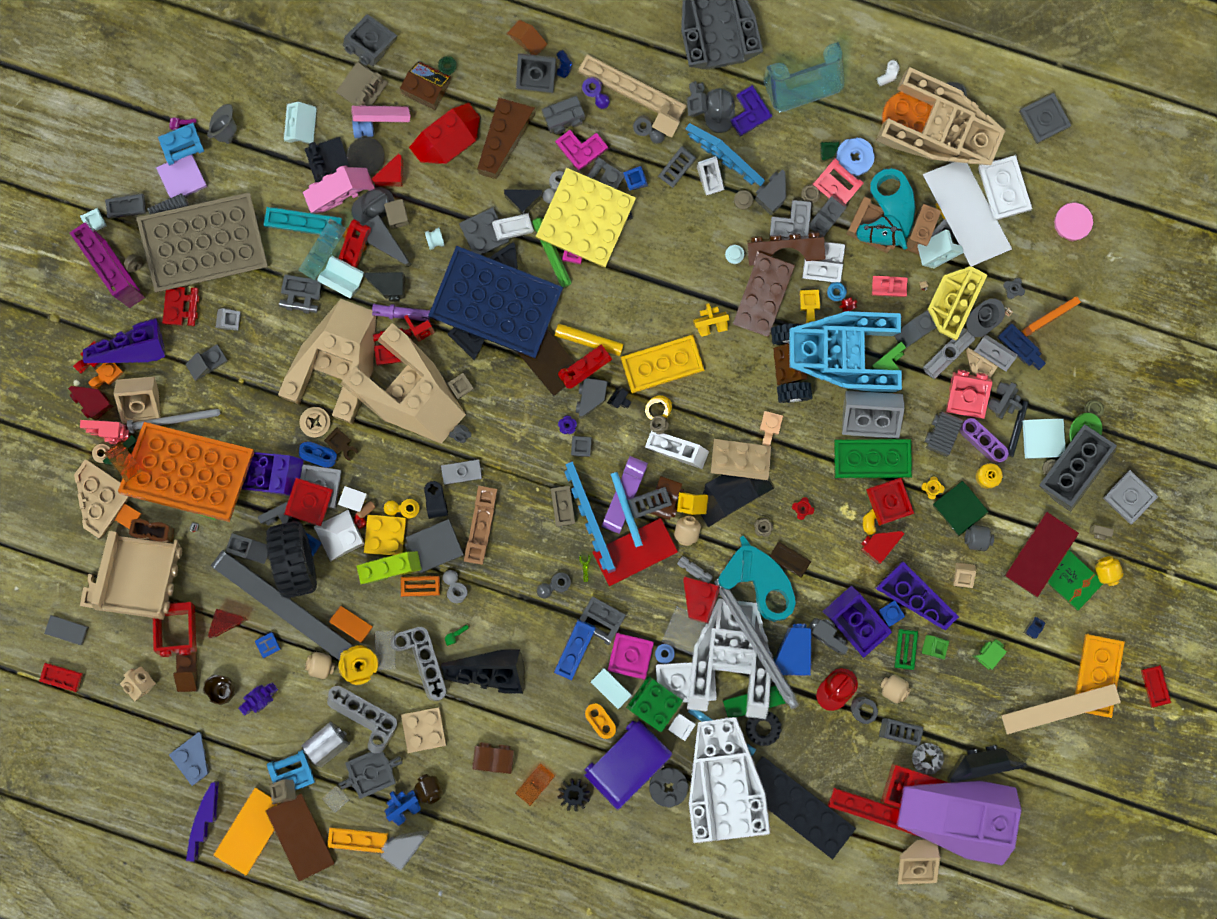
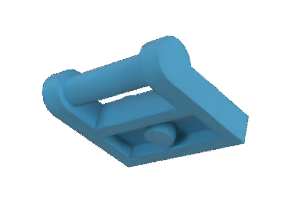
M193 123L158 137L169 166L189 155L204 152Z
M304 749L298 751L296 755L275 763L273 761L267 763L273 783L283 779L293 780L295 790L315 783ZM301 761L302 767L279 776L277 775L276 770Z

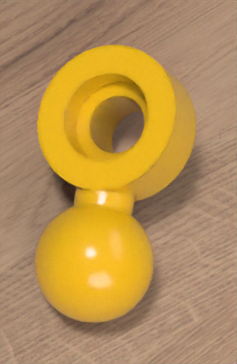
M406 499L401 505L390 500L384 504V512L390 516L400 512L403 517L412 519L419 513V505L413 499ZM408 505L413 506L412 512L406 510Z

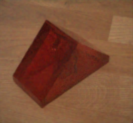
M216 609L208 637L214 639L246 622L247 618Z

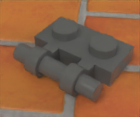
M284 275L281 294L288 295L287 301L280 300L279 307L286 308L289 311L295 309L308 314L310 312L317 313L318 306L311 305L312 299L320 300L323 283L315 279ZM295 297L305 298L304 303L294 302Z

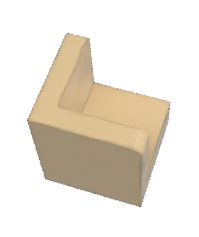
M664 104L652 127L672 138L680 121L668 115L670 107Z

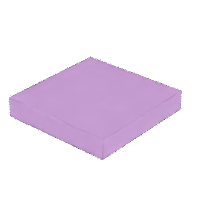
M193 155L174 162L175 164L170 166L168 163L156 167L170 198L181 193L186 197L207 187Z

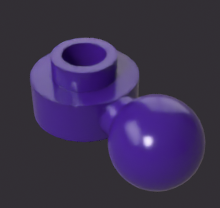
M596 77L587 78L582 85L583 92L589 97L596 98L595 104L599 109L607 108L610 104V99L607 95L601 94V81ZM590 83H594L596 88L592 89Z

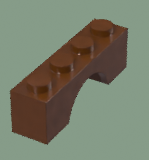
M809 232L808 236H801L800 233L789 234V237L771 235L768 239H762V236L751 237V240H747L749 266L755 264L759 252L772 256L782 248L798 250L806 261L825 260L824 235H820V232Z

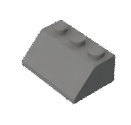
M845 391L842 435L899 438L904 414L903 394Z
M425 830L400 834L396 838H390L381 849L384 851L381 857L401 870L409 862L429 832Z

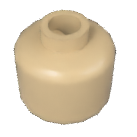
M693 516L680 518L677 520L674 536L680 544L685 546L692 545L699 539L701 525Z
M320 652L308 655L305 665L308 675L319 679H326L329 674H333L335 663H332V657Z
M892 675L890 678L885 677L880 686L883 688V697L894 703L904 702L911 691L909 682L897 675Z

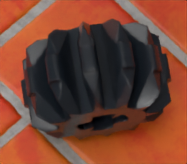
M570 778V786L564 781L563 785L566 789L562 787L558 789V791L564 793L558 795V799L565 798L560 805L564 806L568 803V811H570L571 805H574V811L577 812L578 804L584 809L585 805L582 800L585 802L590 801L589 798L584 797V795H589L590 791H583L588 785L585 783L581 787L579 786L581 779H578L577 784H574V779ZM571 790H573L574 792L578 791L579 794L577 796L579 798L570 799L569 795H571V793L569 792Z

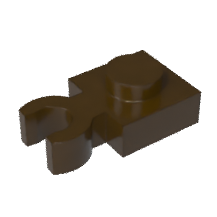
M338 427L324 440L337 454L343 451V455L348 461L352 460L348 456L349 451H354L356 454L359 453L355 447L348 446L351 440Z

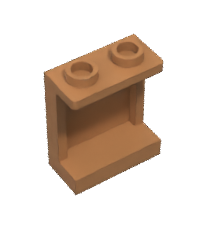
M867 197L863 198L846 233L857 240L859 239L856 236V231L859 225L871 224L884 216L881 207L870 203L871 199ZM864 242L885 253L895 248V246Z
M925 204L922 205L915 216L912 229L907 238L908 246L905 250L920 255L918 244L924 246L929 244L941 213L940 210Z

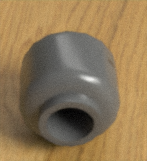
M972 525L965 532L964 542L971 550L987 551L989 546H993L994 534H991L989 527Z

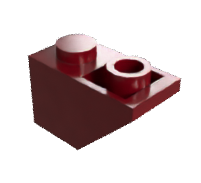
M70 386L68 388L71 391L70 397L76 404L80 403L83 407L81 411L88 419L97 420L114 407L106 395L99 389Z

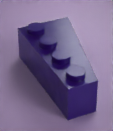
M903 561L875 587L878 591L943 630H946L959 618Z

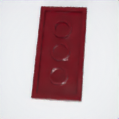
M1045 512L1004 577L1037 598L1079 533L1050 513Z

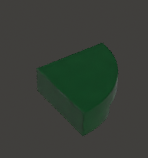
M840 142L820 143L821 162H826L836 155Z

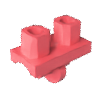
M873 276L872 296L907 297L908 278Z

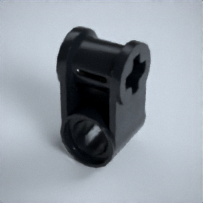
M436 481L428 482L424 487L428 518L448 516L442 485ZM432 485L438 488V491L435 492L436 495L429 492Z

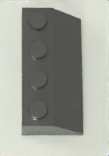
M1084 424L1039 486L1055 502L1072 512L1116 452L1117 445Z

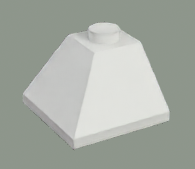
M349 510L322 522L321 526H314L330 561L365 545Z

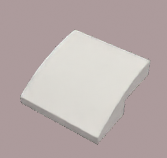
M824 242L825 260L806 261L804 259L802 278L840 283L845 244Z

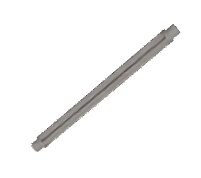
M718 579L715 580V585L720 587L719 593L751 643L771 679L776 684L785 702L789 704L791 709L796 708L799 703L796 700L795 694L783 678V675L730 589L726 590L721 587Z

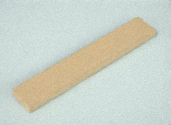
M586 55L578 70L579 73L588 78H598L602 85L658 114L665 104L670 107L668 115L680 120L687 105L589 55Z
M1115 684L1001 715L1006 734H1011L1121 703Z

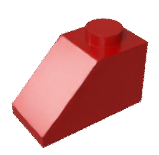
M898 531L873 534L871 537L868 535L861 543L863 545L861 551L877 564H881L905 533Z

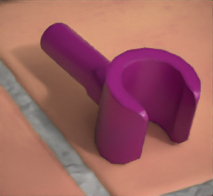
M173 117L170 119L169 128L177 130L180 128V124H195L196 119L183 120Z

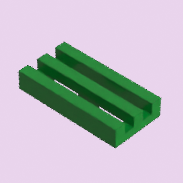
M898 629L894 668L914 670L918 631ZM905 634L903 661H902V664H899V663H900V654H901L902 635ZM911 634L913 635L910 665H907L909 637Z

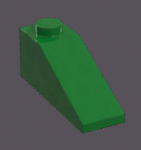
M770 686L768 708L785 704L786 702L777 686ZM748 693L723 700L728 718L746 715Z

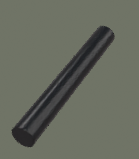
M1021 401L1023 407L1017 414L1008 446V457H1014L1023 425L1022 421L1025 418L1029 402Z

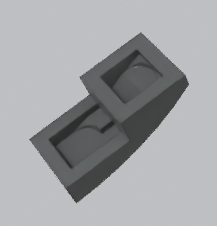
M833 194L811 221L809 228L825 236L848 206Z

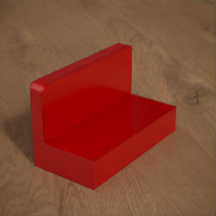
M408 315L404 316L418 342L435 333L428 320L414 327Z

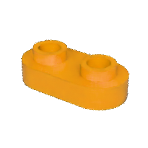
M596 703L590 704L585 710V716L601 738L609 739L613 737L616 732L614 722L601 705ZM592 710H598L599 714L597 717L591 715ZM605 725L610 727V731L607 733L602 730Z

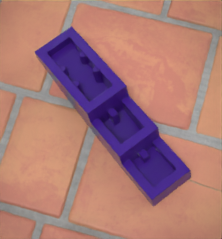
M219 781L211 782L200 803L189 838L186 861L198 860L199 842L207 840L208 822L216 821Z

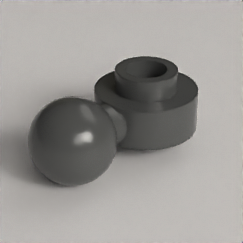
M642 115L635 119L633 129L636 134L640 136L650 135L651 141L655 144H660L664 141L665 134L652 128L653 123L649 117ZM645 122L647 126L643 127L640 123Z
M565 573L555 574L550 584L542 583L538 586V596L545 599L551 596L552 591L565 592L571 584L569 576ZM559 579L564 580L563 586L558 584Z

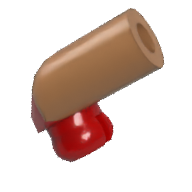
M371 501L363 505L361 511H357L353 521L359 529L366 526L365 516L375 509V505Z

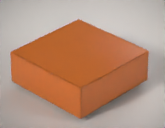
M124 504L115 521L130 529L131 520L140 519L142 513Z

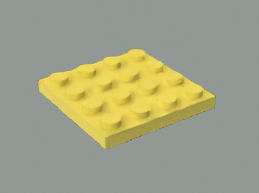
M566 168L536 238L606 268L636 201V197Z

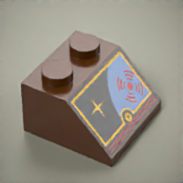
M418 61L408 71L400 86V91L402 95L436 111L452 77Z

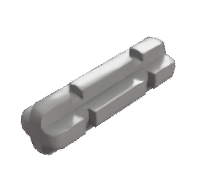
M684 556L677 563L697 579L700 578L702 582L710 583L713 578L712 575L707 572L705 573L702 568L693 562L690 563L689 559Z

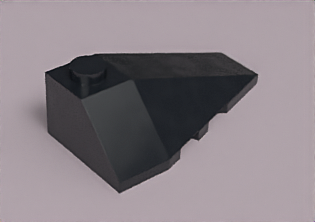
M502 649L441 664L445 680L466 685L470 683L481 685L480 688L487 689V687L496 688L498 692L504 694H523L524 661L521 650Z

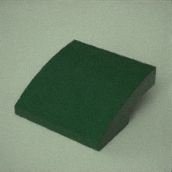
M963 481L933 504L937 512L946 520L947 525L958 536L962 535L967 529L988 514L981 501Z

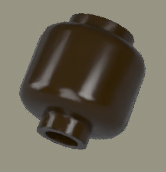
M425 774L417 779L418 782L414 788L422 803L430 805L442 798L443 788L436 776Z

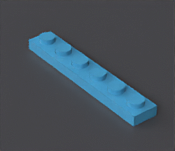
M573 462L565 464L567 470L564 471L568 481L572 480L574 485L571 488L574 498H579L581 505L578 506L582 517L586 515L588 523H585L589 534L593 533L595 540L592 543L595 551H600L602 558L599 559L603 570L607 569L608 573L616 571L575 466Z

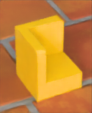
M679 492L677 512L691 515L706 514L708 495Z

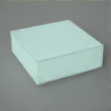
M98 208L80 216L83 223L87 222L96 231L107 226Z

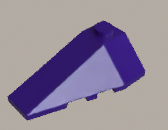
M157 318L133 325V330L124 334L121 331L116 333L117 336L109 341L104 339L83 349L84 363H138L158 361L164 358L165 346Z

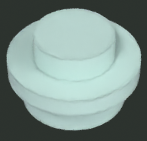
M731 245L727 248L725 257L729 263L738 264L744 258V250L738 245Z

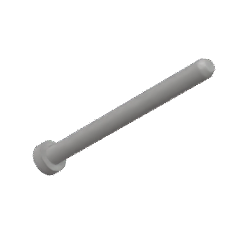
M220 409L134 423L133 420H128L127 428L129 434L135 433V430L141 429L144 422L162 426L216 417L220 415Z

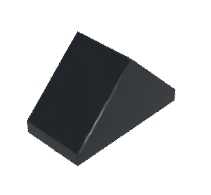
M504 189L505 198L522 215L531 210L543 198L542 190Z

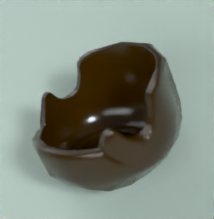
M213 675L205 681L203 693L209 697L210 702L224 705L229 703L235 695L234 683L229 677Z

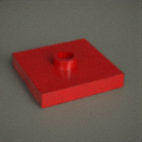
M295 478L283 515L321 526L333 489Z
M902 478L866 489L879 526L914 514Z

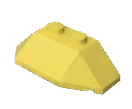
M969 266L942 277L928 307V311L940 333L955 341L958 339L987 274Z

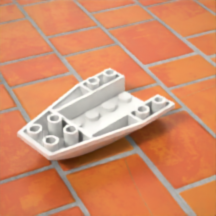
M737 717L698 722L689 798L694 843L770 834L766 794Z

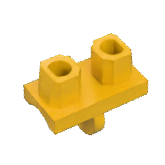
M709 303L705 304L706 310L699 311L700 316L705 317L693 319V324L701 337L710 334L709 325L716 324L717 332L728 330L727 321L729 320V315L726 312L717 313L719 312L718 307L711 308Z

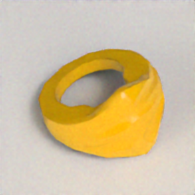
M662 395L652 397L645 406L647 418L650 420L654 418L650 414L649 408L653 403L658 402L664 404L666 409L662 416L667 418L672 409V402L668 397Z

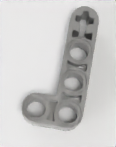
M416 627L393 636L391 647L395 651L399 652L412 648L427 698L431 701L443 699L446 694V688L428 631L423 627ZM416 631L423 634L422 641L415 640L414 634ZM397 637H402L405 640L404 647L396 645ZM421 650H426L429 653L428 660H423L420 657ZM428 668L433 669L435 672L433 679L426 676ZM436 680L438 681V683L434 684L435 689L440 690L438 697L436 695H432V691H434L433 684L429 686L428 683L434 682Z
M332 687L327 698L329 707L373 731L369 738L368 748L372 753H381L395 732L397 726L396 718L343 687ZM354 704L358 709L352 710L349 708V705ZM372 714L375 718L368 719L366 715ZM388 723L392 728L386 729L383 727V724ZM378 739L382 744L376 745L373 740Z

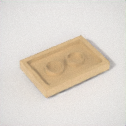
M714 439L710 473L768 480L771 446Z

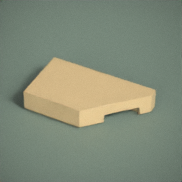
M970 348L966 349L970 372L977 376V373L987 374L988 378H991L998 366Z

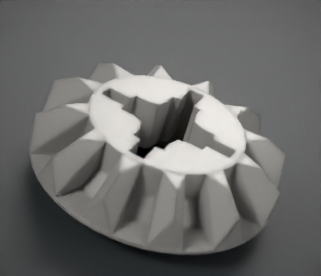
M932 743L921 744L913 752V764L923 774H934L942 767L944 762L943 752ZM925 751L929 756L936 755L931 760V765L928 762H921L926 758Z

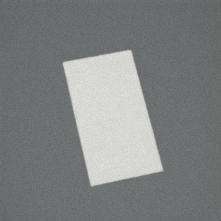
M953 162L923 174L959 245L962 246L970 266H974L1012 249L998 221L994 220L991 208L967 163Z

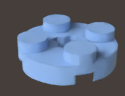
M862 138L847 139L839 146L836 159L854 177H859L869 171L873 165V148L869 142ZM858 153L860 160L853 161L850 154Z

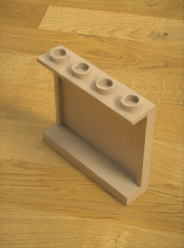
M109 531L91 600L93 608L99 611L164 619L165 613L169 611V595H172L174 590L173 578L178 573L177 561L182 556V547H180L178 541L174 540V544L121 537L117 532Z

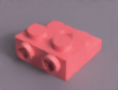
M958 370V373L953 372L946 412L984 419L992 380L988 378L987 374L977 373V376L969 375V372L965 370Z
M80 420V428L86 430V433L92 436H99L104 439V442H109V444L121 445V442H125L131 436L127 426L120 422Z

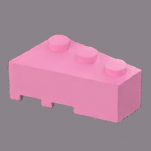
M341 166L336 169L337 172L334 174H328L322 178V181L309 185V189L305 190L303 194L310 212H326L343 204V200L351 195L353 198L359 196L358 192L362 190L371 191L375 189L367 168Z

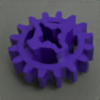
M273 682L265 687L263 685L257 686L243 698L245 702L238 709L245 716L252 711L254 713L261 711L273 701L272 696L278 691V688Z

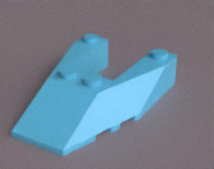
M845 311L790 328V368L847 389L889 393L902 390V370L865 369V335L894 336L901 333V314Z

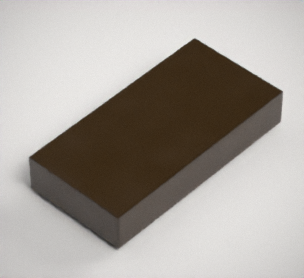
M779 541L769 556L777 564L800 578L803 577L812 562Z

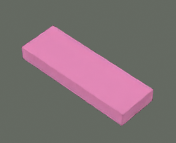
M352 106L351 109L353 121L410 122L408 107Z

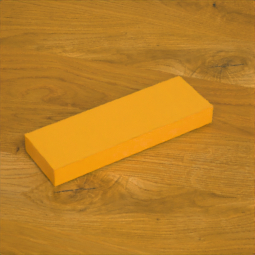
M330 827L327 847L384 853L381 849L388 841V833Z

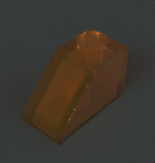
M120 442L104 452V455L125 482L142 471L132 455Z

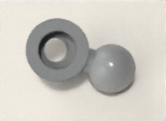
M556 171L551 174L549 179L551 188L546 189L542 195L546 203H551L560 183L556 181V178L562 179L564 172Z
M447 570L443 574V581L450 585L447 590V597L453 603H461L467 596V589L463 584L457 583L458 575L454 570Z

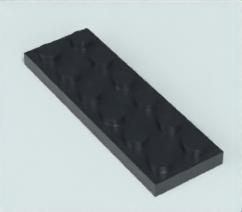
M762 756L755 765V768L766 794L767 809L833 860L856 828Z

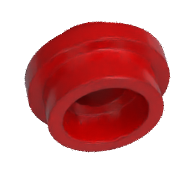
M852 297L842 300V304L839 305L843 312L851 311L857 308V299L853 300Z

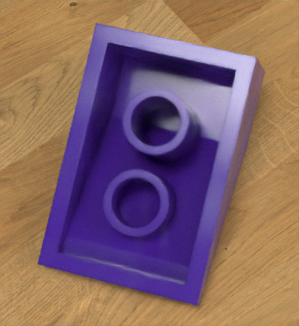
M852 586L823 610V613L835 624V627L863 658L892 633L863 596Z

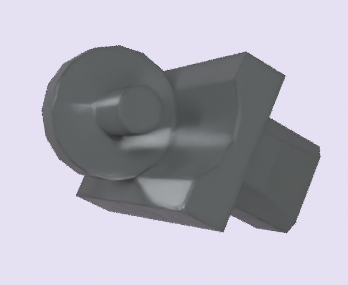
M1001 382L997 388V393L1003 396L1002 400L999 401L992 398L988 403V408L999 419H1003L1006 412L1013 414L1015 409L1021 411L1023 407L1019 404L1021 397L1016 395L1019 391L1016 388L1017 385L1012 382L1010 385Z

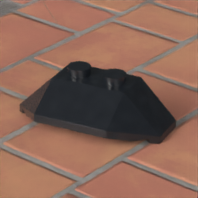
M722 474L705 484L703 494L708 495L707 512L700 515L707 527H710L774 488L769 479L761 480Z
M997 744L986 746V750L978 751V748L966 750L967 754L961 755L948 775L947 781L953 783L1026 768L1027 763L1006 749L997 748Z

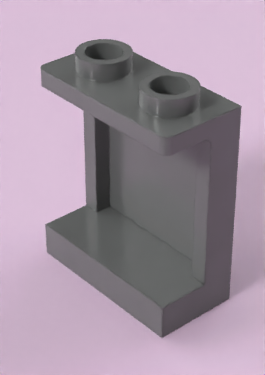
M449 519L406 537L407 542L405 546L407 551H418L422 569L420 570L421 574L456 558L459 559L465 556Z

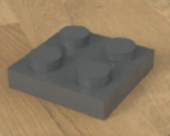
M1054 93L1019 111L1036 144L1071 127Z
M494 208L459 223L472 252L479 255H484L509 243V239L497 240L492 222L499 219Z

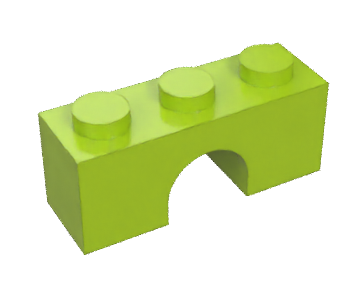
M418 551L405 552L357 565L360 584H371L386 580L389 577L422 570Z

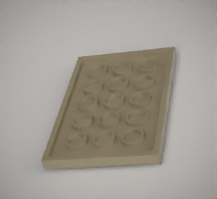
M250 192L136 217L155 293L268 267Z

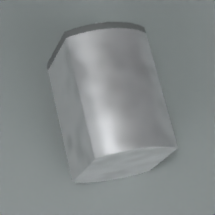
M330 722L302 744V747L314 764L323 767L348 747L350 742L346 738L345 731L343 732L337 725Z

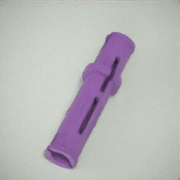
M373 304L372 316L389 317V319L393 320V318L405 319L404 316L408 315L410 320L430 321L428 317L430 310L396 307L395 304L390 306Z

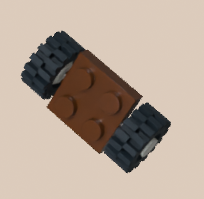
M783 324L771 328L772 344L782 345L773 348L779 403H795L813 399L811 383L798 382L806 380L807 374L790 368L789 329L803 324Z

